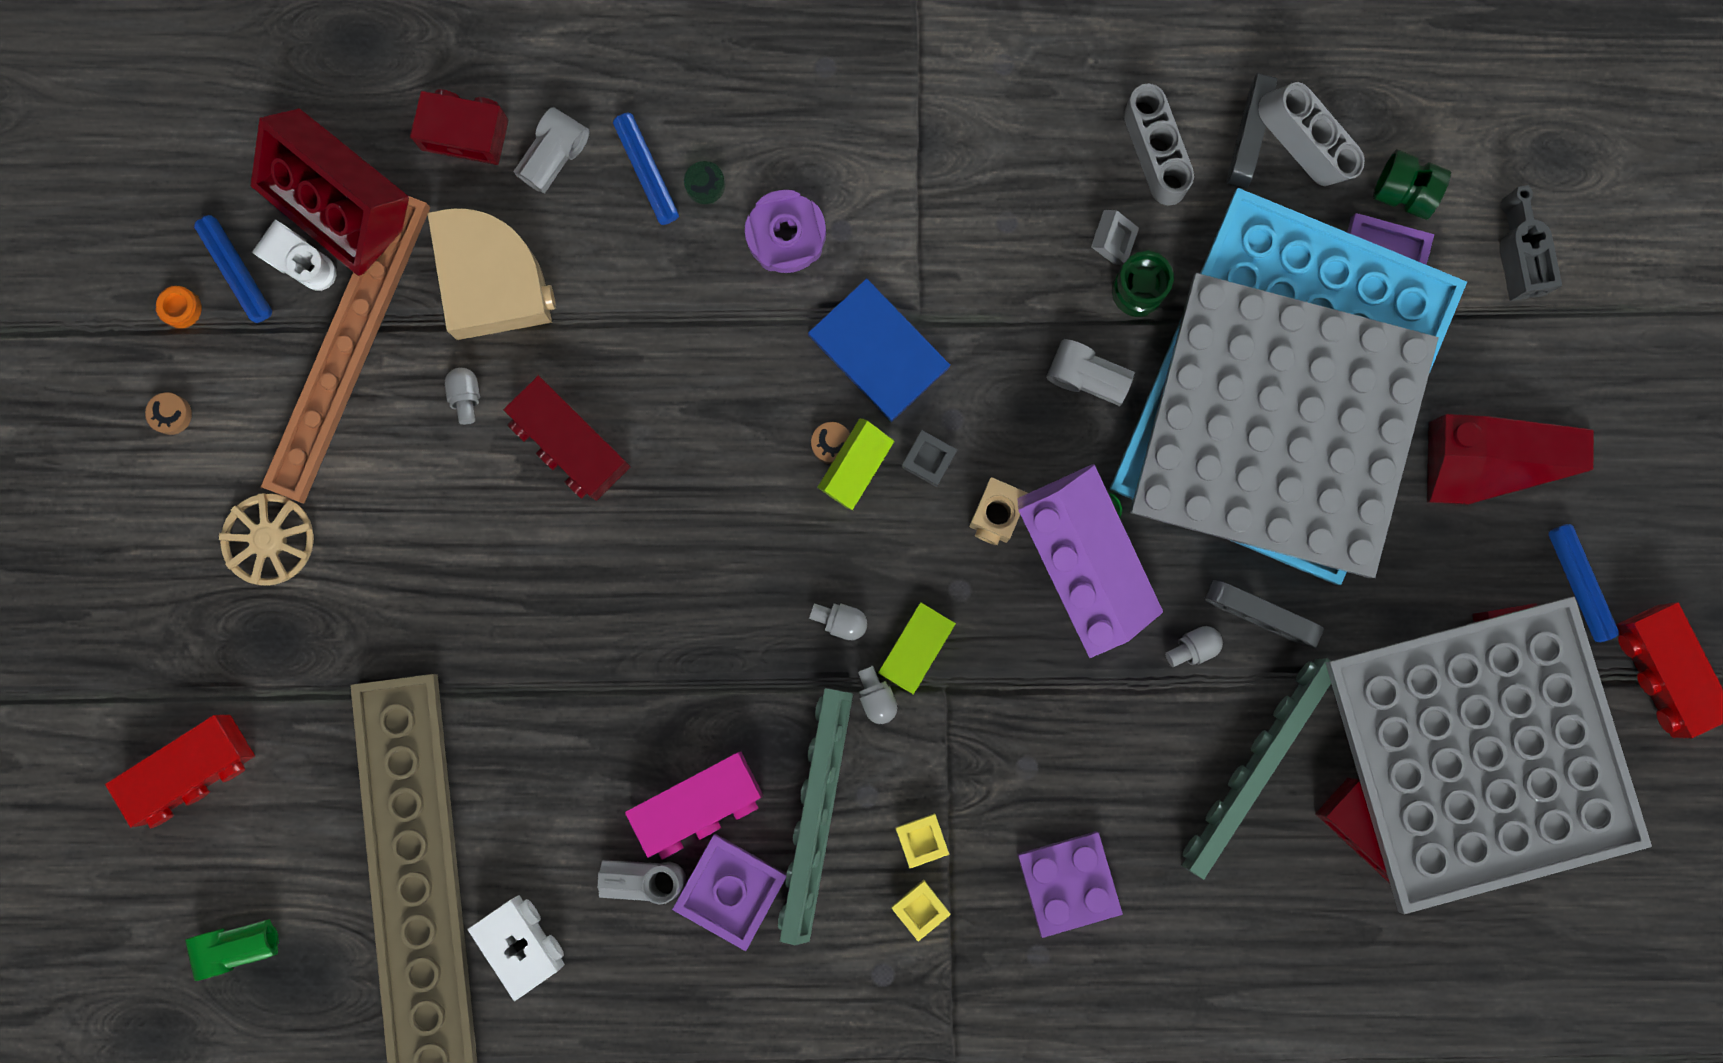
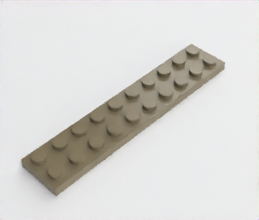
M438 674L350 685L387 1063H478Z

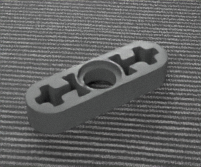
M1256 73L1252 81L1227 175V184L1246 189L1250 185L1266 125L1259 115V102L1265 94L1276 89V77Z
M1213 580L1205 597V601L1215 607L1309 648H1317L1324 631L1323 627L1308 619L1221 581Z

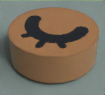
M165 392L154 396L148 402L145 416L148 424L154 430L167 435H175L188 427L192 418V410L184 398Z
M827 422L820 425L814 431L811 446L814 455L821 462L826 464L833 463L850 435L847 428L836 422Z

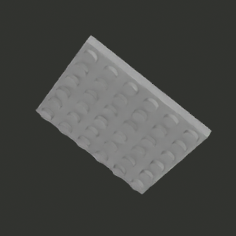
M1196 273L1191 282L1130 513L1367 578H1375L1439 337Z
M1575 597L1560 599L1325 662L1399 913L1408 914L1652 847Z

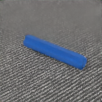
M627 112L617 116L613 120V125L658 222L661 225H667L679 218L678 211L633 114Z
M206 215L202 219L197 220L194 224L195 230L248 318L255 323H260L271 317L272 309L218 220L212 215Z
M1566 524L1552 529L1549 532V537L1593 639L1596 642H1605L1617 637L1619 630L1574 527L1571 524Z

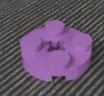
M778 190L766 194L756 203V207L751 211L750 216L748 215L745 222V236L751 254L760 262L764 269L780 273H791L808 267L821 256L826 240V225L820 208L813 201L811 202L807 198L800 196V193L792 190ZM783 222H787L790 228H797V233H794L789 241H784L782 237L774 235V232L780 230V224Z

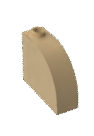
M447 209L427 213L448 333L456 340L552 323L550 310L556 309L552 286H546L538 261L522 238L510 226L487 213L470 209Z

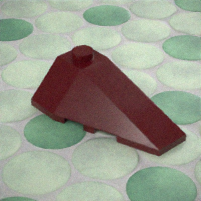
M1445 414L1428 422L1427 503L1468 505L1592 471L1594 462V430L1489 416Z

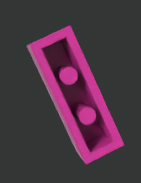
M740 751L626 811L625 814L647 858L659 853L661 859H664L684 848L681 842L684 838L696 833L700 840L721 829L718 820L732 813L736 820L757 810L759 807L755 801L764 795Z

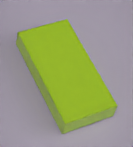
M860 418L817 488L844 507L853 510L895 441L869 421Z
M920 602L878 674L914 695L956 623Z

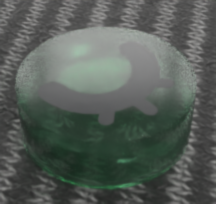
M700 161L688 168L684 176V185L687 194L693 201L699 204H711L723 195L725 179L721 169L716 164Z

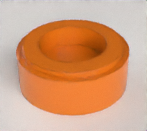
M168 287L157 298V315L163 322L172 327H190L201 315L202 305L199 297L185 287Z

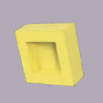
M935 813L895 827L909 868L949 855Z
M922 880L891 906L917 941H920L951 915L925 880Z

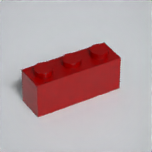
M1679 602L1656 605L1616 624L1619 630L1618 641L1620 647L1627 656L1632 658L1639 672L1637 675L1638 682L1644 692L1651 696L1658 710L1656 713L1657 720L1672 738H1694L1723 724V688Z
M213 715L106 783L105 786L130 828L148 825L151 829L172 818L174 814L171 810L183 802L186 805H190L204 798L210 793L207 787L219 779L222 782H226L246 770L243 764L254 758L255 755L231 715Z

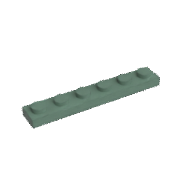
M1324 658L1315 659L1313 663L1308 661L1296 677V682L1299 683L1298 687L1291 697L1285 696L1276 707L1273 716L1277 719L1268 732L1266 730L1262 731L1255 739L1251 747L1254 755L1246 767L1243 765L1239 766L1231 776L1228 783L1231 790L1223 802L1221 800L1216 801L1209 810L1205 819L1209 824L1200 837L1195 835L1185 847L1183 856L1186 859L1181 865L1199 878L1205 879L1329 688L1331 680L1325 662L1331 660Z
M825 688L824 695L819 698L816 705L815 717L819 723L816 738L811 740L808 750V760L811 762L809 779L804 781L801 789V803L804 804L802 818L796 824L793 834V843L797 847L794 862L789 865L786 874V886L789 888L787 903L782 907L778 918V928L782 930L780 942L799 945L810 942L853 693Z

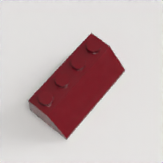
M300 108L259 118L250 186L357 276L365 274L402 232L409 196Z

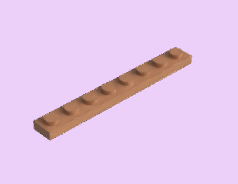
M409 196L402 232L365 274L357 276L353 272L263 480L262 488L300 503H305L426 220L427 213H429L431 207L426 202Z

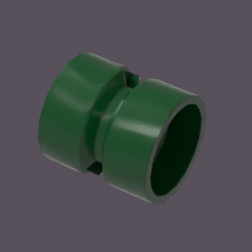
M1396 149L1389 157L1378 178L1373 192V199L1392 207L1402 203L1404 204L1405 212L1427 220L1433 215L1446 192L1451 178V171L1431 162L1421 166L1419 165L1418 157Z
M1152 251L1137 252L1130 256L1120 269L1112 286L1113 301L1118 309L1127 315L1135 317L1147 316L1154 312L1172 289L1174 274L1168 260L1159 253Z

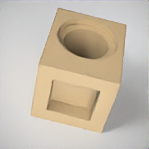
M991 477L969 525L970 528L977 530L975 537L993 545H998L999 540L1007 543L1020 517L1017 498L1028 493ZM992 504H1000L1005 507L1008 513L1007 522L1000 525L990 522L986 515L987 507Z

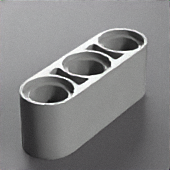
M1300 82L1291 83L1271 91L1261 98L1258 110L1263 123L1317 184L1329 186L1356 178L1361 174L1365 160L1360 147L1305 84Z
M1150 83L1142 84L1132 92L1125 107L1124 120L1151 194L1160 204L1167 206L1175 205L1184 198L1193 184L1194 171L1166 95L1157 85ZM1146 103L1152 107L1154 113L1144 114L1138 110L1136 104ZM1158 139L1163 141L1167 146V150H1155L1151 146L1150 140ZM1174 176L1179 180L1181 187L1176 189L1170 188L1164 182L1163 177Z

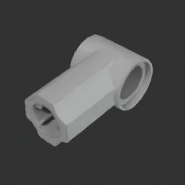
M555 107L550 108L543 115L537 126L535 141L513 172L527 185L545 194L567 160L575 159L583 150L589 138V129Z
M1063 339L1046 378L1054 385L1073 392L1082 390L1120 406L1129 391L1135 372L1095 356V352L1082 343Z
M602 860L598 873L597 888L600 898L642 900L659 905L666 904L681 895L687 881L683 869L673 862L645 863ZM658 872H665L671 876L673 880L671 893H662L657 889L655 878Z

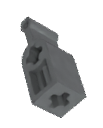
M1529 185L1517 187L1503 198L1501 203V209L1507 214L1510 232L1502 238L1500 243V254L1510 301L1546 296L1562 286L1552 233L1544 222L1534 219L1530 201L1533 197V191Z

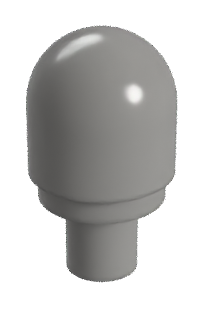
M463 367L455 368L445 378L447 402L450 403L452 409H457L459 424H471L475 422L473 407L479 404L478 399L480 398L478 381L471 370Z
M815 603L813 605L809 619L826 624L825 631L831 632L830 635L845 640H857L866 632L867 619L859 609L842 603L840 605L834 603L832 609Z
M1199 627L1184 634L1183 638L1179 639V646L1165 653L1166 658L1172 667L1186 661L1190 665H1199L1220 653L1223 646L1222 636L1213 627Z
M873 666L859 671L858 674L864 686V690L859 691L861 696L859 699L866 716L876 724L890 722L897 713V702L891 687L887 685L886 681L879 682Z

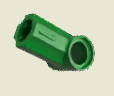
M267 919L228 931L222 928L185 939L194 981L224 974L234 970L236 966L253 963L277 955L279 938L276 927L273 926L271 920Z

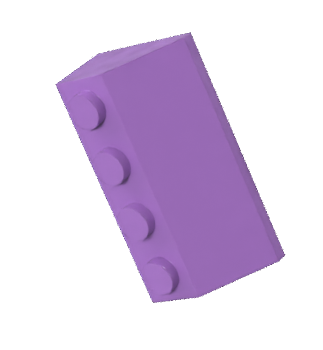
M1095 464L1017 498L1019 513L1089 658L1129 642L1163 613L1162 607Z

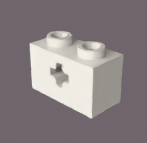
M520 895L509 900L467 929L514 1001L558 972L565 965L561 959L564 953L560 944L552 935H545L538 924L541 918L537 909L529 900L523 901ZM524 938L528 945L517 952L513 944L517 940Z

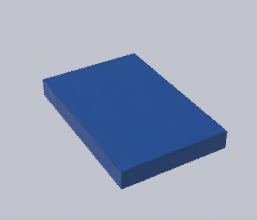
M867 278L808 332V336L890 422L896 419L950 368V364Z

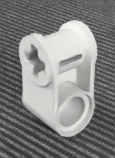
M276 219L252 251L253 254L283 274H288L315 291L329 288L337 276L336 266L330 258L306 243L307 240ZM312 264L315 265L313 270L309 272L310 266Z

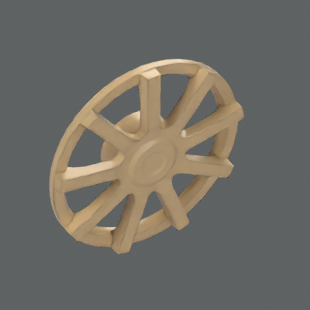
M262 493L242 501L231 509L223 525L222 532L219 533V540H221V551L228 569L244 581L266 586L285 582L302 570L311 555L314 535L309 517L297 503L281 495ZM268 502L285 504L274 521L270 522L268 519ZM259 503V524L254 523L243 512ZM291 510H294L301 518L303 524L283 530L280 527ZM237 518L250 529V534H230ZM306 532V547L304 551L286 544L287 537ZM230 541L248 542L249 546L233 558ZM282 551L301 558L297 565L289 572H286L278 556ZM257 554L252 575L246 573L238 566L250 555ZM266 557H270L278 577L261 578Z

